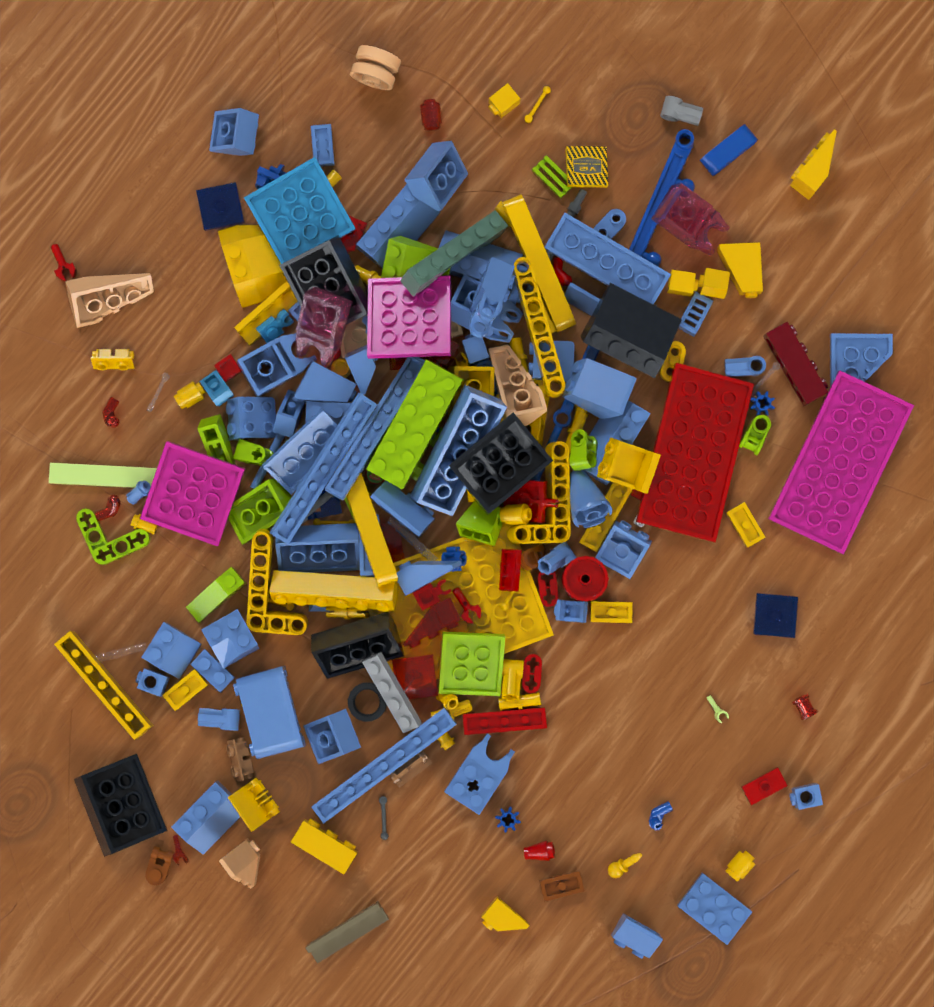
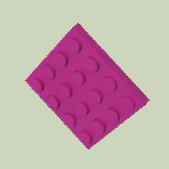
M450 275L438 277L414 297L401 283L402 277L368 279V359L451 356Z
M166 441L140 519L219 546L245 468Z

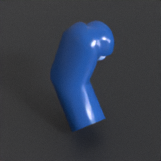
M669 801L651 810L649 825L653 830H660L663 826V815L673 811Z

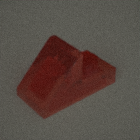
M398 521L380 524L393 563L405 559Z

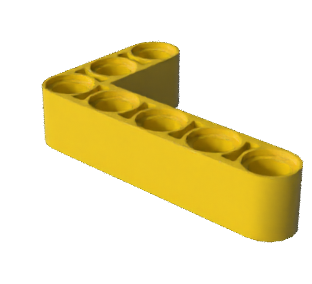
M561 441L551 442L545 448V451L553 460L545 467L546 495L549 499L559 500V503L555 504H559L557 508H560L561 516L559 518L556 517L555 510L557 508L547 507L546 524L511 526L507 533L508 539L511 542L519 544L563 543L570 538L569 447L566 443ZM555 446H558L560 448V454L558 456H556L554 453ZM557 466L561 471L558 477L554 473ZM557 487H559L561 490V494L559 497H556L555 495V489ZM558 528L562 533L559 539L555 535ZM518 529H521L522 531L521 539H517L516 532ZM537 529H541L542 536L540 539L536 537Z
M260 529L252 538L247 626L254 632L301 635L308 626V619L304 614L268 611L273 536L269 533V530ZM261 534L265 535L268 539V542L266 544H260L257 540V536ZM263 555L266 558V563L262 565L257 563L256 556ZM255 576H262L265 579V584H257L254 579ZM260 596L264 603L262 605L255 604L253 597ZM252 617H260L262 624L255 625L252 622ZM274 618L281 619L283 626L276 627L272 620ZM301 620L304 627L300 629L294 627L293 621Z

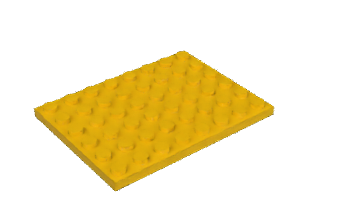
M506 523L502 525L495 546L462 537L393 563L396 572L400 571L399 566L408 561L411 564L417 561H441L442 553L447 552L446 548L455 546L460 547V551H465L467 556L466 565L461 566L462 571H450L431 582L433 588H435L440 580L445 579L446 582L441 585V590L447 591L451 589V593L439 595L440 602L424 611L421 610L413 593L405 596L398 581H396L398 592L395 610L386 612H389L396 624L404 656L387 661L404 691L439 679L442 632L505 634L504 654L554 635L530 571H526L522 567L520 568V571L524 572L525 577L519 582V592H514L508 603L509 607L507 610L504 611L500 607L510 592L499 590L502 549L522 550L519 543H513L508 539V530L513 525H506ZM456 587L461 589L470 605L476 606L478 604L481 608L480 619L476 612L468 610V616L473 621V624L465 622L460 616L463 614L464 609L452 592ZM369 609L370 617L385 613Z

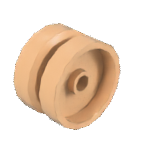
M368 45L359 46L356 54V59L359 62L353 64L350 76L367 86L381 90H391L395 82L393 74L398 72L401 60L383 49Z

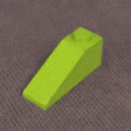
M218 414L201 419L197 429L207 455L236 465L228 433L221 415Z
M230 567L187 605L186 608L200 623L247 583L233 567Z

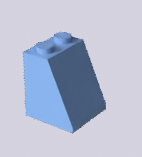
M588 358L576 361L572 366V375L565 384V392L562 397L602 420L622 415L637 378Z

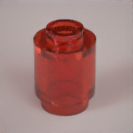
M435 99L424 100V103L420 105L421 121L424 130L433 131L440 129V124L442 123L440 103L436 102Z

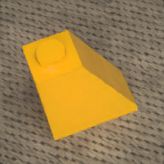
M760 242L719 244L717 253L727 272H730V278L739 295H745V298L758 297L763 292Z

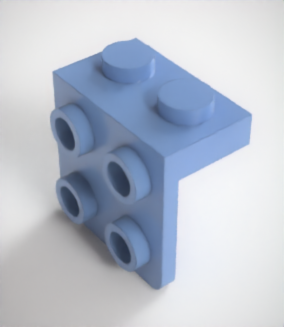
M554 341L564 381L567 382L572 375L571 369L574 365L575 345L572 341ZM530 342L529 355H533V363H529V374L532 375V379L542 380L532 342ZM547 343L539 344L541 351L547 352L550 350ZM550 362L544 364L545 370L549 372L555 370L554 364Z
M235 397L227 400L226 413L228 414L227 433L229 441H237L244 438H275L277 433H274L273 430L276 420V409L273 397Z

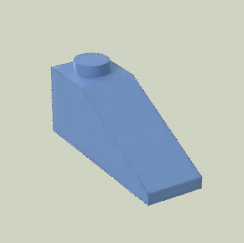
M408 561L399 566L400 571L396 572L398 576L397 581L406 596L459 567L462 563L461 561H417L411 564Z

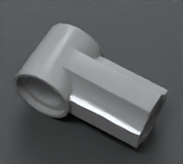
M666 96L660 117L668 121L675 122L679 120L698 126L703 108L684 103L678 97Z

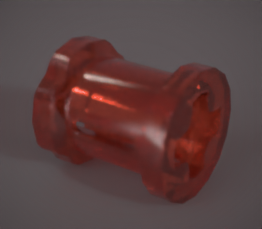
M808 693L792 701V704L796 705L801 714V720H805L818 712L817 709L813 708L808 699Z

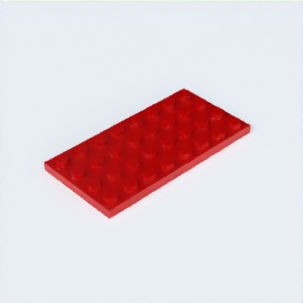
M679 363L674 364L653 449L654 453L661 456L648 493L642 494L636 518L637 523L713 543L716 542L754 383Z

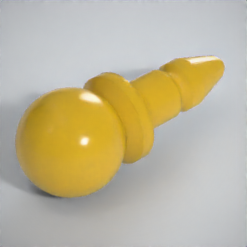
M633 854L625 860L619 859L618 862H612L608 866L609 876L615 879L620 878L624 872H628V867L639 861L642 854Z

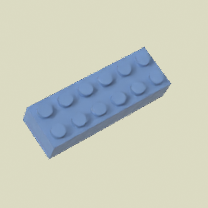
M464 385L411 492L416 503L450 516L454 515L466 488L449 465L500 423L507 409V406L501 399Z

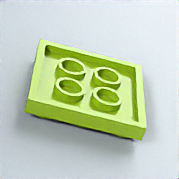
M442 632L438 693L500 696L505 634Z

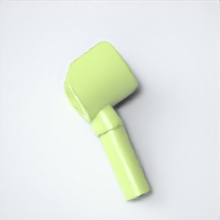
M711 695L708 696L707 700L715 711V719L722 723L719 719L721 713H724L726 718L729 719L728 713L720 709Z

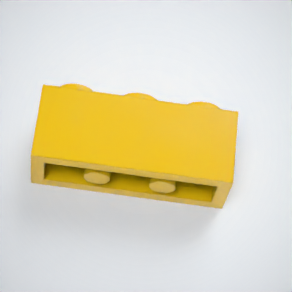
M310 818L308 821L305 819L291 843L344 875L358 853L355 850L356 846L347 840L345 842L337 839L338 835L329 829L327 831L319 828L321 824Z

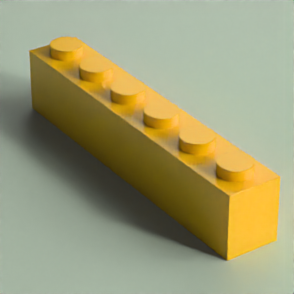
M274 570L269 593L272 602L278 604L293 603L300 606L307 604L318 607L334 606L340 609H374L386 612L395 610L398 587L396 581L378 587L375 577Z
M69 631L54 644L134 740L139 739L154 726L75 631Z

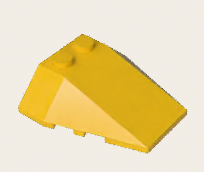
M235 225L218 231L224 256L242 308L263 302L287 281L279 266L281 263L259 225Z

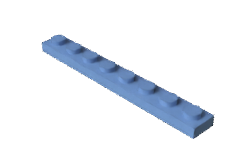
M408 357L325 487V491L342 501L345 499L387 432L425 360L419 357Z
M358 392L269 532L270 534L289 545L377 406L375 402Z
M443 708L314 804L312 809L324 824L457 725V723L446 708Z

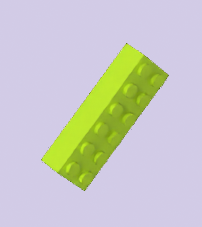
M426 359L366 470L403 490L465 379Z

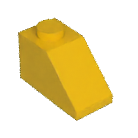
M498 896L481 915L482 923L489 930L493 928L496 931L527 929L530 926L524 918Z

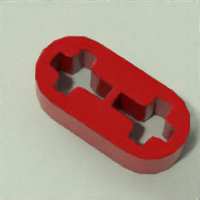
M539 572V597L543 606L552 607L558 600L556 573L549 574L553 576V579L549 580L550 586L546 587L545 580L541 579V576L545 573ZM546 589H550V594L555 596V599L551 600V604H548L547 600H543V596L547 595Z
M530 654L524 659L522 688L527 693L537 692L541 685L542 660L535 654ZM531 657H534L535 661L539 662V665L534 667V673H530L531 667L527 665V661H531ZM530 675H534L533 681L537 682V686H534L532 690L525 686V682L530 680Z

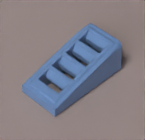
M695 292L681 318L682 321L678 329L695 337L713 300ZM698 299L706 303V307L696 303L695 300ZM692 306L702 310L703 313L700 314L699 312L691 309ZM691 313L699 317L700 319L697 321L694 318L688 316V314ZM685 319L696 324L695 328L685 323Z

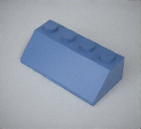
M406 184L356 244L357 249L383 270L388 240L397 236H403L417 241L440 214V211L415 198Z
M446 230L439 248L459 234ZM489 244L452 266L450 275L462 278L465 274L479 281L491 257L514 266L515 261L523 257V254ZM512 284V286L509 287V289H508V290L510 291V293H511L513 284Z
M628 401L622 415L603 420L599 418L589 435L595 437L598 442L597 464L593 468L584 469V471L599 482L607 485L609 481L597 477L598 466L605 454V446L609 442L610 437L632 445L651 413Z
M356 523L300 526L289 545L275 538L278 571L309 573L360 570L359 532Z

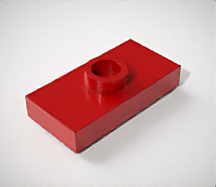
M502 549L499 580L500 591L519 592L522 550Z
M776 767L742 785L741 788L750 805H753L788 785L779 768Z

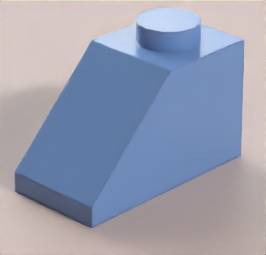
M367 345L345 354L347 364L360 393L363 395L366 393L376 369L375 361L378 360V358L368 359Z
M288 390L277 412L273 432L291 438L297 430L306 402L293 401L292 398L295 392Z

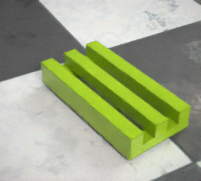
M546 155L532 169V172L561 199L572 187H567L544 165L547 163L567 183V175ZM540 168L563 189L562 192L539 171Z

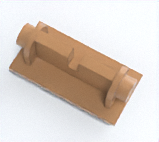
M244 737L237 738L236 742L235 739L227 741L226 751L232 761V776L236 781H242L244 778H253L252 774L254 771L251 759L243 761V756L250 755L247 741L244 740Z
M422 750L390 774L391 779L400 788L431 765L432 762Z

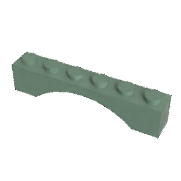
M496 210L408 269L400 280L401 283L414 297L463 258L498 239L506 230L508 224Z

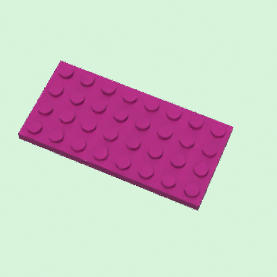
M839 370L768 519L844 554L914 405Z

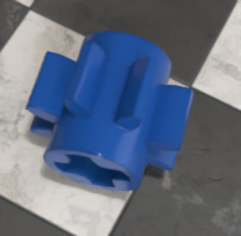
M758 391L756 393L757 399H750L753 402L750 410L755 409L757 411L756 416L762 412L765 416H768L769 412L767 409H775L771 405L775 398L770 399L768 391L764 395H761ZM763 399L765 400L764 404L767 406L760 408V403L758 402Z
M456 546L447 547V552L442 553L441 561H461L462 565L453 569L452 572L462 571L461 566H465L467 562L465 551H460V547Z
M511 806L508 808V811L500 808L501 816H495L496 819H500L497 827H505V833L508 828H512L515 831V823H521L520 820L516 819L519 812L512 813ZM507 814H511V818L514 819L513 822H509V825H506L505 821L502 820Z

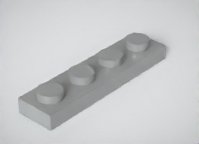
M382 652L365 659L362 662L402 732L405 733L419 727L422 722Z

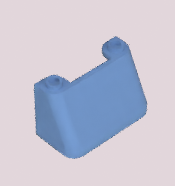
M285 666L238 678L236 683L233 684L236 696H240L252 741V744H249L252 756L256 755L257 759L306 746L304 736L299 732L301 727L298 723L289 689V682H286L288 675Z

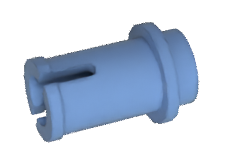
M139 481L136 487L126 494V499L129 503L136 504L142 497L148 496L151 485L147 481Z

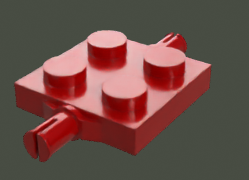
M530 479L507 498L503 505L505 507L512 504H527L532 511V518L529 522L543 523L545 522L546 508H557L559 504L555 503H559V500L547 498V481Z

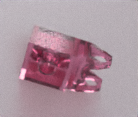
M682 183L670 187L651 218L688 247L701 250L708 255L715 253V249L707 238L709 229L712 227L724 232L730 228L712 205Z
M318 287L305 292L296 327L297 334L295 339L298 357L301 358L303 355H306L312 345L320 352L322 366L327 368L331 365L334 355L341 347L352 301Z

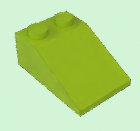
M403 236L390 238L388 240L381 278L403 277L408 269L438 250V248ZM448 269L441 276L449 275L450 269Z
M274 478L268 479L233 503L228 519L242 545L251 541L258 530L267 529L270 531L292 498L290 493Z

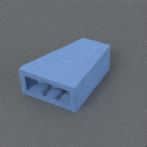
M312 361L292 400L295 402L347 403L348 400L352 402L357 392L354 390L356 384Z

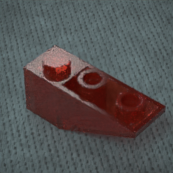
M451 598L430 607L404 642V647L409 645L411 649L422 644L420 640L428 637L430 640L440 635L439 631L447 628L449 631L459 626L458 621L461 619Z

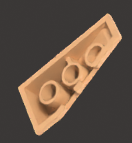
M150 273L88 276L65 281L77 328L99 323L112 312L115 314L120 311L119 308L129 303L133 304L154 292Z
M509 345L489 348L488 351L492 367H494V377L499 399L507 406L503 415L504 419L514 412L523 425L528 426L547 411L543 392L539 386H536L531 375L523 368L521 361Z
M247 838L220 859L219 862L232 879L238 882L241 881L243 885H247L250 889L256 885L260 853L258 851L260 848L254 840L250 841Z

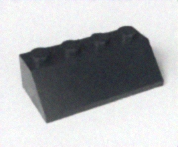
M389 612L311 635V653L327 679L365 668L362 662L382 652L386 661L404 656L396 624Z

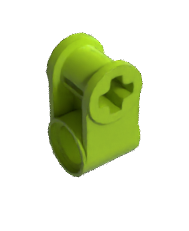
M758 415L753 418L740 441L739 447L749 449L757 456L771 427L770 419L765 415ZM757 419H762L765 422L764 430L757 429L755 424Z
M582 429L576 430L571 436L569 461L574 471L593 468L597 464V439L593 436H588L586 431Z
M239 439L233 459L247 464L251 463L262 466L274 453L270 449Z

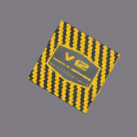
M566 146L567 187L607 188V147Z

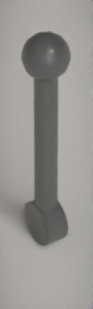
M382 796L379 799L382 810V833L380 837L383 840H387L389 837L386 832L385 804L387 803V798Z

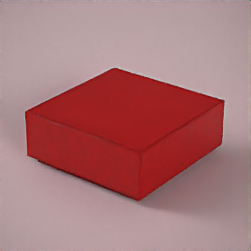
M231 354L214 365L225 383L242 372Z

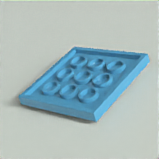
M316 157L244 197L281 264L337 235L342 238L356 230Z

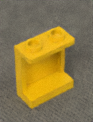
M610 437L609 442L605 446L602 462L598 466L597 477L647 494L661 455Z

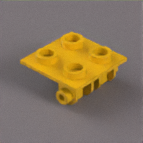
M257 777L228 797L251 832L280 812L279 806H277L273 799L270 800L272 795L267 796L266 793L269 791L264 792L266 788Z

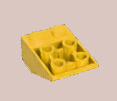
M835 129L831 134L826 132L816 146L818 150L813 148L804 160L806 165L801 163L791 176L793 181L790 186L808 200L829 175L837 133Z

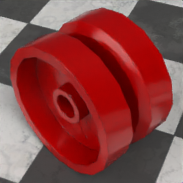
M590 556L577 557L569 562L562 575L563 589L568 596L580 602L593 601L600 597L606 590L609 580L607 569L603 563ZM583 575H587V577H589V581L587 583H584L581 578Z

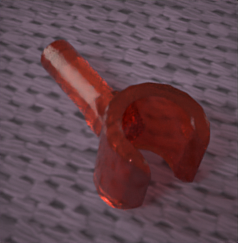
M174 835L175 853L173 860L179 866V859L182 857L183 861L187 864L188 857L180 848L178 835Z

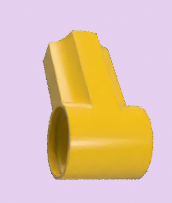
M503 660L501 694L502 698L506 701L519 700L520 683L523 677V660Z

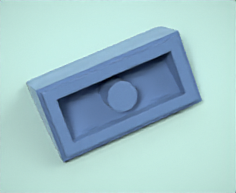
M573 283L569 284L564 294L568 303L592 316L600 301L599 298Z

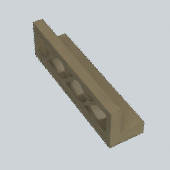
M379 901L307 944L306 950L308 953L311 952L316 962L319 963L386 922L389 918Z

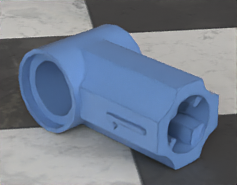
M761 356L724 360L725 376L728 377L759 376L766 368V362ZM758 361L761 364V370L754 371L751 368V362Z
M563 542L538 560V569L541 573L549 575L577 557L567 542Z
M199 708L198 726L238 731L240 710Z

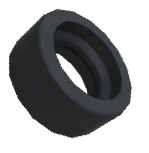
M371 682L355 686L348 697V708L351 714L356 719L364 722L378 719L385 712L387 706L377 687ZM363 690H372L379 697V707L372 714L361 713L355 705L356 696Z

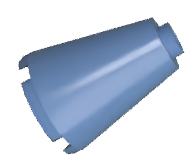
M573 470L570 473V507L573 523L576 527L583 525L584 528H590L603 523L606 520L605 516L608 513L609 515L612 514L611 504L584 470Z

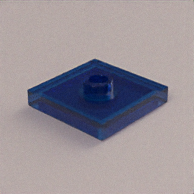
M236 182L196 190L205 231L245 223Z
M756 593L753 634L795 638L798 597Z

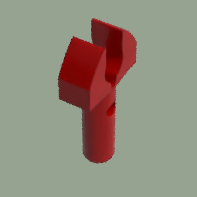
M53 244L51 250L58 263V269L54 270L56 276L63 281H67L63 275L64 268H66L74 279L76 275L74 263H67L59 245Z
M459 587L453 589V594L464 609L463 614L460 615L462 619L473 624V621L468 616L469 609L476 612L480 619L481 608L479 605H470Z

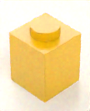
M507 83L489 97L488 108L495 116L498 114L502 119L520 104L521 99Z
M706 268L704 275L699 276L698 287H701L700 295L724 299L728 290L730 272Z
M671 270L667 293L691 297L693 291L697 292L699 280L695 279L696 273Z

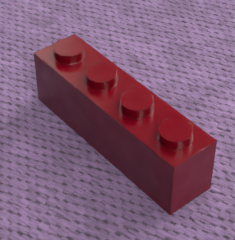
M785 322L767 332L763 337L804 407L827 394L828 385L824 378H820L817 374V365L813 360H809L806 354L808 351L804 343L798 341L795 327Z

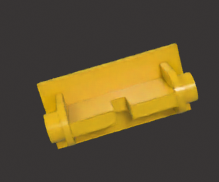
M96 349V351H92L90 359L93 369L104 371L107 369L128 370L135 368L133 363L134 351H130V349H115V356H112L111 349Z

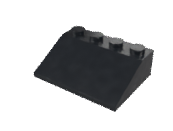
M339 235L279 265L317 339L368 314V292Z
M610 282L580 336L584 343L655 378L667 357L682 319Z
M513 412L453 461L449 467L488 515L553 460Z
M137 754L74 779L104 857L167 831Z

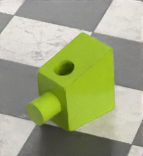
M474 501L456 522L459 535L495 546L503 525L500 520L501 508L498 506L487 515L480 505Z

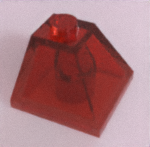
M433 654L392 660L393 673L408 699L438 696Z

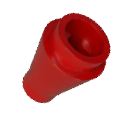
M546 840L529 847H524L525 860L550 861V859L555 858L553 842Z

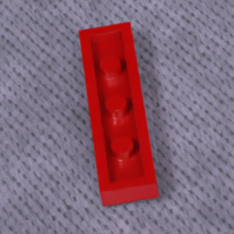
M545 707L463 714L464 735L547 728Z

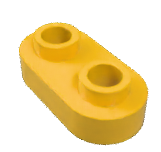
M679 341L672 342L667 357L660 368V376L667 382H670L671 376L666 372L667 369L671 368L673 370L675 363H684L686 349ZM673 348L677 350L676 356L671 354Z

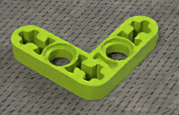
M85 508L77 514V523L93 559L98 564H109L146 547L150 543V534L143 529L134 530L108 542L98 518L92 510ZM84 513L92 516L89 518L90 524H96V527L85 530L89 526L87 522L81 520L84 518ZM92 531L100 533L98 542L93 543L90 541L89 535ZM138 533L145 535L144 543L135 542L133 543L135 548L132 549V545L127 538L131 537V540H135L138 538ZM120 541L126 542L128 546L127 550L123 553L118 552L116 549V545ZM112 545V550L116 554V556L113 557V554L111 553L106 556L105 561L103 559H98L100 551L102 550L103 552H108L111 550L109 546Z

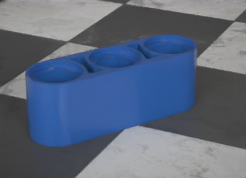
M744 124L703 156L700 162L713 177L753 146L758 139Z

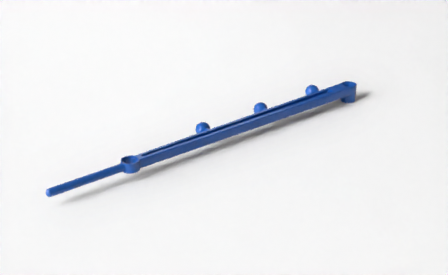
M686 129L679 131L676 135L674 146L629 248L630 251L656 266H659L661 263L660 254L657 252L647 253L645 251L674 187H678L680 192L685 195L691 194L695 189V184L692 180L678 179L694 146V135ZM682 138H688L690 143L684 145L679 141ZM588 345L582 359L588 358L595 361L600 350ZM564 399L561 408L553 415L555 426L546 446L551 442H557L562 428H567L571 424V412L575 404L567 399ZM560 413H565L568 416V421L565 424H559L556 420ZM544 469L541 470L538 474H536L531 480H540Z

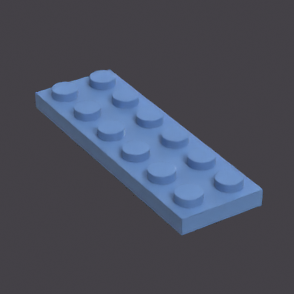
M564 213L545 245L546 251L608 286L611 282L652 304L655 303L671 276L667 271L567 213Z

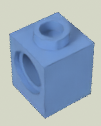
M471 334L465 336V340H462V345L469 366L476 365L482 360H489L483 338H478Z
M145 668L143 672L140 671L137 675V688L162 697L170 677ZM149 676L156 678V685L153 688H150L146 683Z
M813 783L791 788L792 793L789 794L791 805H795L796 809L801 810L823 805L819 784ZM804 791H808L810 794V799L807 802H802L800 799V795Z

